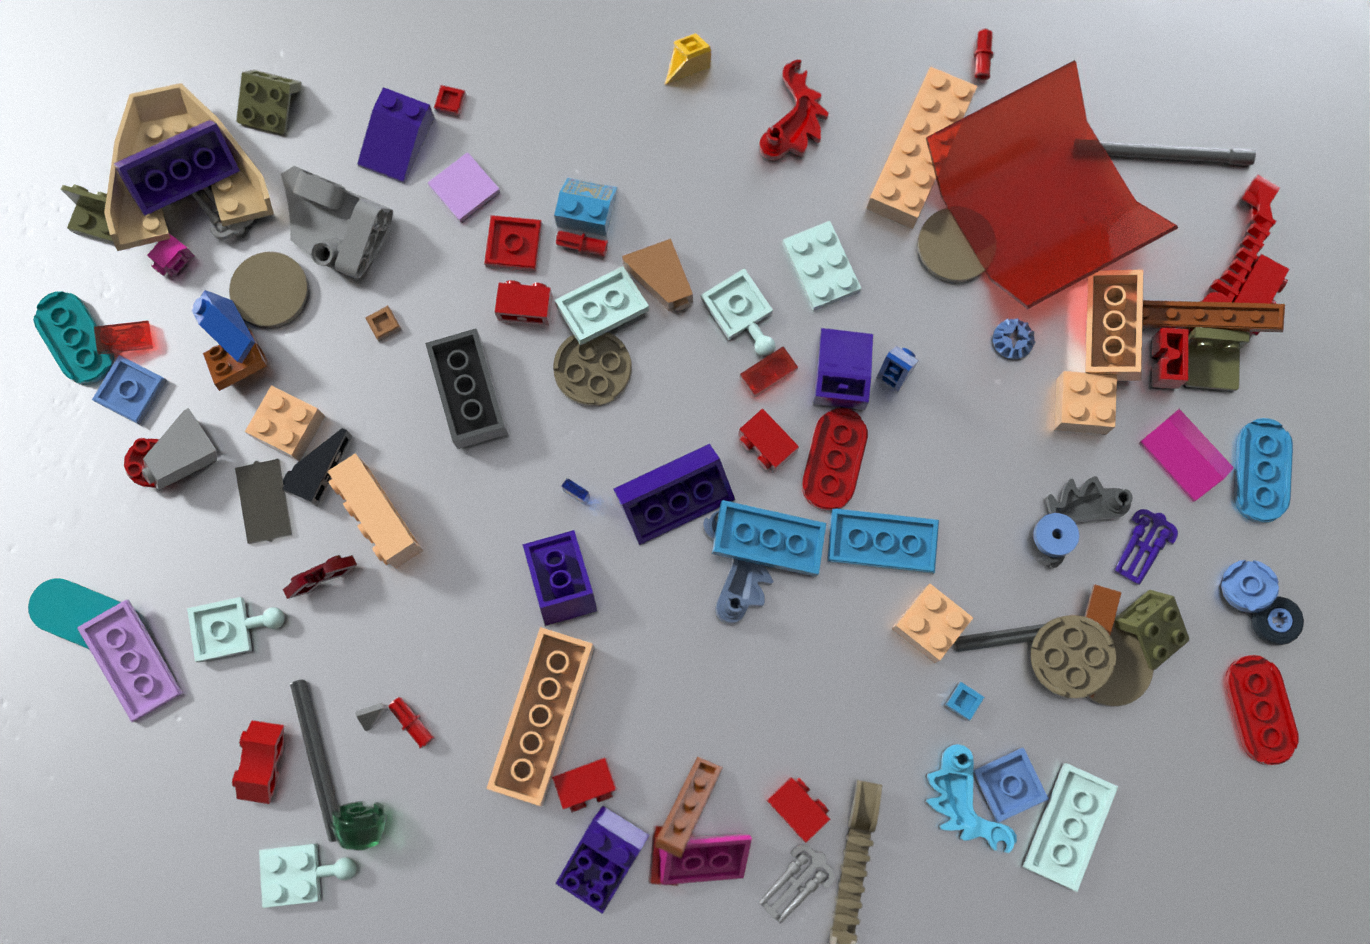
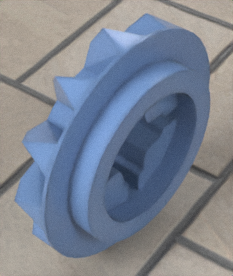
M1019 318L1006 319L998 324L993 333L995 349L999 354L1008 359H1021L1027 356L1036 342L1034 340V331L1031 330L1028 322L1024 323ZM1016 330L1017 337L1021 338V340H1018L1014 348H1012V339L1008 338V336H1011Z

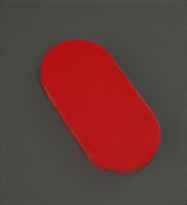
M836 408L827 412L818 420L802 479V491L806 500L813 507L822 511L843 508L848 504L855 492L868 439V429L859 414L851 409Z
M1259 655L1241 657L1228 668L1225 686L1242 747L1247 755L1258 763L1264 765L1282 764L1288 761L1293 756L1292 754L1295 749H1297L1299 734L1281 672L1275 664Z

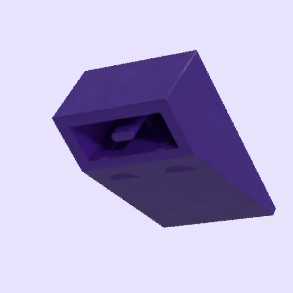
M821 328L813 404L866 410L869 403L873 334Z
M602 805L555 884L603 914L650 835Z

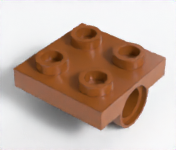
M250 329L248 330L255 344L242 363L237 362L220 345L214 346L203 353L214 385L219 391L267 366V358Z

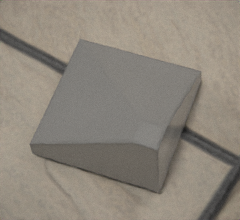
M380 703L358 710L355 714L365 731L371 730L388 711V706Z

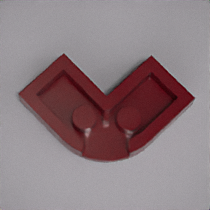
M341 555L334 556L323 564L293 576L290 579L291 583L283 589L287 599L308 594L320 583L346 575L357 563L353 555L343 558Z

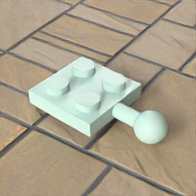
M745 268L701 295L702 301L728 340L747 329L756 341L755 350L760 356L767 357L773 354L776 347L774 340L769 336H764L756 324L772 314L773 309Z
M242 597L187 608L195 662L199 663L252 651L249 629L261 626L277 629L284 623V613L279 608L271 607L263 615L247 618L245 602Z
M317 843L259 850L262 908L321 901L320 878L336 876L340 880H349L356 873V864L351 858L344 857L333 865L319 866Z

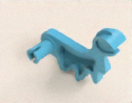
M959 744L949 746L942 754L941 770L927 774L929 785L940 793L941 796L929 798L926 800V803L935 811L950 817V820L941 824L939 828L949 831L962 830L960 838L963 841L983 837L994 851L997 850V843L1004 841L1006 848L1003 852H1011L1014 843H1017V835L1014 830L1007 825L987 821L979 817L974 811V760L971 751Z

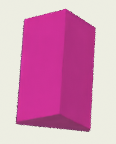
M1180 409L1140 441L1141 445L1193 502L1224 480L1234 469Z
M727 834L691 837L681 858L659 849L662 885L744 878L752 841L751 835Z

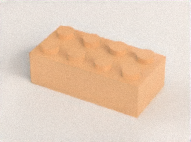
M1143 270L1088 271L1085 373L1116 375L1117 381H1141Z
M356 453L328 471L332 478L328 481L337 495L339 494L343 500L346 499V502L343 503L344 507L351 517L354 516L357 521L361 522L357 526L363 536L375 544L372 550L380 561H383L385 565L391 564L397 569L423 551L367 464Z

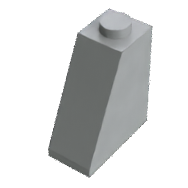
M189 408L179 415L143 458L144 469L142 473L149 484L154 483L156 488L160 490L217 461V450Z

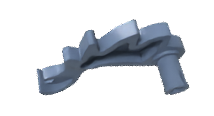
M719 511L713 513L709 519L706 517L703 522L705 533L713 541L717 526L715 517H717ZM732 559V566L715 607L716 615L720 621L726 624L737 623L743 618L748 607H762L765 604L763 590L758 584L771 585L774 581L764 566Z

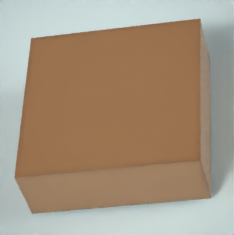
M389 306L365 317L378 342L402 330Z

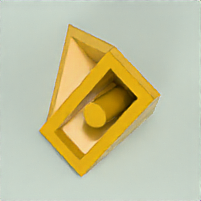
M697 33L673 42L674 50L665 85L711 68V48Z

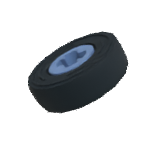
M1277 596L1271 607L1262 612L1253 613L1252 625L1258 637L1266 643L1284 645L1291 643L1299 637L1303 631L1304 618L1302 611L1296 603L1288 598ZM1279 614L1278 618L1283 619V624L1276 627L1277 623L1273 624L1272 618Z

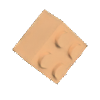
M1063 371L1056 379L1054 430L1105 435L1113 430L1116 421L1117 376Z
M271 385L245 432L253 439L299 462L325 415L318 408Z
M929 583L892 630L932 662L936 663L943 658L972 621L973 617Z

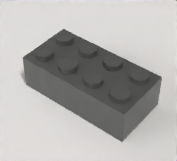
M477 328L425 343L451 438L456 448L460 449L508 435Z

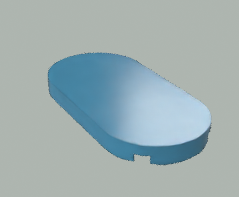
M1269 418L1256 419L1245 425L1239 432L1236 443L1234 501L1239 512L1248 520L1256 523H1269L1281 517L1288 509L1291 499L1292 438L1289 432H1286L1282 427L1283 425Z

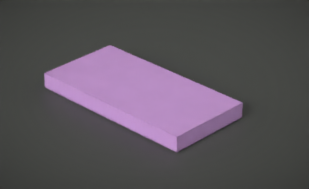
M129 600L119 603L77 627L131 722L137 721L183 694Z

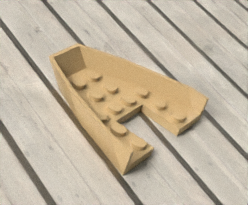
M182 83L129 94L114 141L104 211L109 233L117 251L170 239L163 209H158L144 216L122 181L114 163L208 120L217 123L240 170L211 185L222 226L274 215L263 175L219 118Z

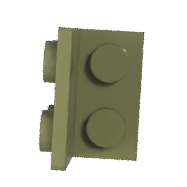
M257 70L242 72L236 122L285 134L291 94L301 92L302 82Z
M73 184L72 187L62 185L60 190L76 204L67 229L77 234L114 244L104 214L107 194L97 191L96 194L90 193L86 188Z
M1196 327L1188 334V381L1185 383V386L1229 391L1238 390L1240 349L1249 343L1250 332Z
M1148 590L1114 620L1117 629L1137 635L1148 667L1152 670H1156L1189 641L1175 597L1172 595Z

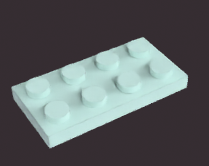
M1063 763L1023 868L1077 892L1118 786L1067 763Z

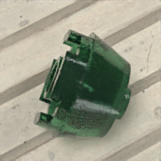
M362 801L341 805L340 812L332 811L330 826L341 848L361 851L381 842L387 815L384 814V806L379 802H375L374 807L363 806Z

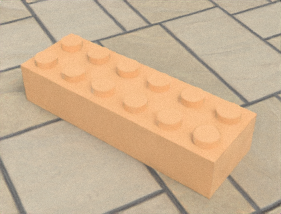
M930 66L873 189L866 209L912 229L914 228L977 88L976 85Z
M540 627L487 786L488 790L538 806L544 805L595 646L593 643Z

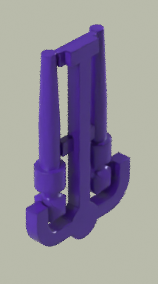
M1140 509L1133 514L1130 521L1139 525L1135 526L1132 532L1133 536L1115 569V572L1119 573L1122 577L1138 585L1143 581L1160 550H1163L1165 547V540L1167 539L1168 543L1173 545L1178 537L1177 528L1172 523L1166 521V516L1163 513L1154 514L1147 509ZM1151 522L1152 526L1148 531L1144 541L1142 542L1141 540H1139V538L1143 537L1146 531L1145 527L1149 526ZM1158 527H1165L1160 531L1159 538H1156L1153 543L1154 547L1149 546ZM1136 545L1140 548L1127 571L1123 570L1122 567ZM1146 550L1150 554L1137 578L1132 574Z

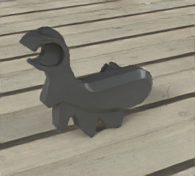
M1094 476L1081 486L1080 491L1077 489L1075 481L1069 479L1062 489L1060 502L1052 494H1049L1046 497V504L1049 514L1061 513L1070 517L1075 523L1116 519L1124 516L1131 507L1133 496L1128 489L1103 488L1098 477ZM1053 531V537L1055 539H1060V534L1056 531ZM1049 556L1048 559L1041 557L1037 562L1044 566L1050 565L1049 568H1056L1063 562L1065 556L1058 558Z

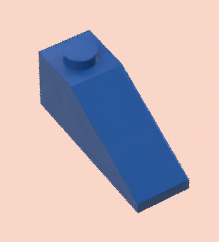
M204 290L201 297L195 300L192 309L198 324L237 362L242 363L255 344L251 333L231 299Z
M896 346L885 357L876 378L899 392L919 360L915 358V354L909 349H901Z

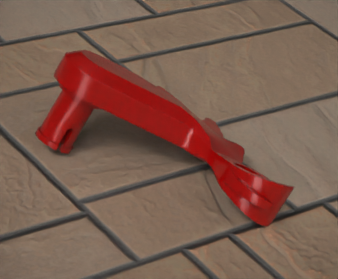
M794 60L790 64L787 63L783 68V81L793 94L796 106L775 125H772L771 128L769 127L761 137L759 150L766 159L778 160L788 152L802 157L807 150V137L818 143L821 141V127L817 118L827 120L829 112L818 103L821 101V93L807 87V70L802 74L795 72V70H800L802 60Z

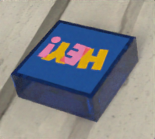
M569 478L561 486L563 492L584 505L590 499L589 491Z

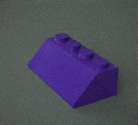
M211 120L114 163L122 181L144 216L240 171L217 123Z
M710 443L613 488L639 545L719 508L722 500L729 502L735 500L721 460Z

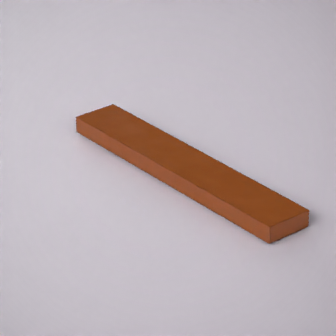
M1143 300V328L1194 330L1196 327L1282 333L1284 330L1285 304Z

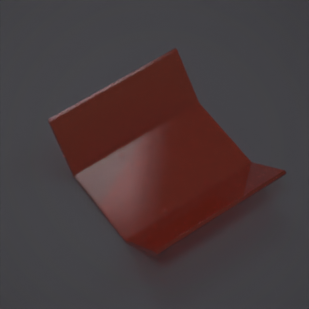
M1075 60L926 137L943 202L991 282L1026 309L1034 307L1178 229L1176 224L1135 200L1087 122Z

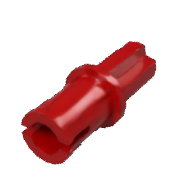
M986 28L978 32L977 50L974 52V58H976L974 78L977 80H988L990 78L991 59L994 57V52L992 51L993 32Z
M559 231L556 236L557 246L579 250L581 254L582 252H588L603 257L606 255L607 240L587 237L585 233L578 235L565 231Z
M401 697L396 698L390 703L388 707L402 724V730H406L420 749L434 739V736L430 734L419 720L420 715L416 716Z

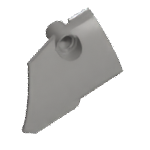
M296 166L281 173L289 209L290 240L310 254L316 264L325 265L353 278L360 279L384 241L393 218V210L347 191L342 185ZM326 247L330 251V257L328 260H326L323 255L324 249Z

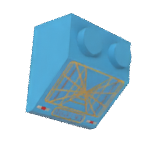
M567 178L560 190L554 213L556 226L607 236L617 187Z

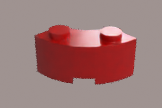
M251 720L247 731H243L240 736L239 745L242 747L239 769L234 772L232 786L235 787L236 798L239 800L270 804L279 776L276 764L280 755H283L284 725Z

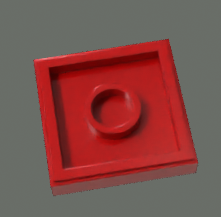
M491 215L484 261L485 267L536 272L542 220Z

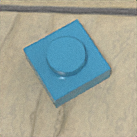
M959 682L945 706L970 721L983 701L984 696L964 683Z

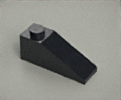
M341 428L296 463L292 471L286 473L283 479L284 486L282 490L293 497L318 507L329 485L328 481L332 479L328 471L340 463L352 435L346 429Z

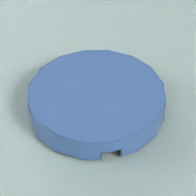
M1242 560L1230 565L1223 575L1221 589L1224 598L1231 606L1239 611L1255 613L1262 612L1271 607L1278 596L1279 582L1277 575L1272 569L1262 562Z

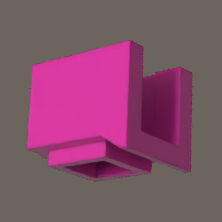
M169 234L170 239L159 241L147 256L154 262L151 265L153 269L162 276L167 273L172 277L188 262L187 259L193 258L195 255Z

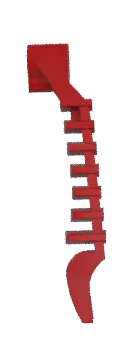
M1259 174L1251 181L1241 198L1251 205V220L1249 222L1252 225L1247 229L1246 237L1239 245L1240 249L1234 256L1235 260L1231 262L1219 279H1215L1209 287L1212 293L1206 295L1200 302L1232 303L1233 299L1239 294V288L1246 281L1244 278L1251 271V265L1258 258L1257 253L1265 245L1263 242L1270 235V228L1277 222L1273 219L1270 204L1280 190V187Z

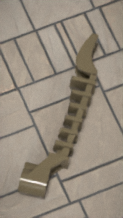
M861 780L856 782L853 806L848 821L849 829L845 837L846 846L843 849L844 859L843 865L840 867L841 877L838 880L839 889L838 895L835 897L836 907L832 915L833 925L830 928L829 944H857L858 936L855 931L856 925L860 923L858 912L859 909H862V902L860 900L861 894L865 891L863 881L868 873L865 869L866 863L870 861V856L868 855L869 847L873 846L874 843L870 838L871 832L874 833L877 826L882 784Z

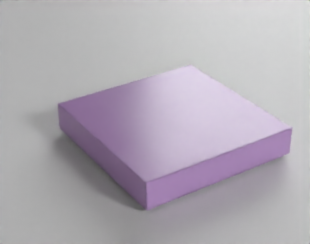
M468 152L428 182L429 187L460 223L500 193L497 185Z

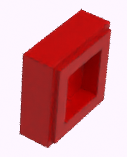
M440 85L434 105L435 111L460 117L466 97L465 90Z

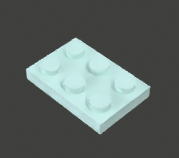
M830 221L783 239L782 244L813 311L861 291L862 288Z
M623 266L555 299L557 309L580 345L649 311V305Z

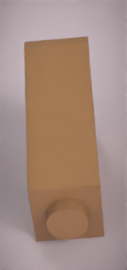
M671 239L622 256L625 270L668 311L674 309L681 311L689 307L690 303H693L692 290Z

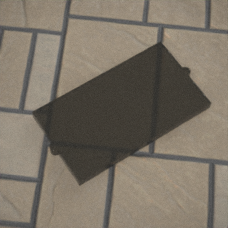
M280 460L255 461L254 464L235 468L247 543L252 544L266 540L272 542L275 538L292 535L285 491L282 490L284 485Z

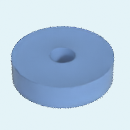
M1051 513L1044 516L1036 524L1033 533L1034 542L1043 554L1055 558L1063 557L1077 546L1079 530L1075 522L1067 515ZM1052 532H1058L1060 534V539H1055L1052 535Z

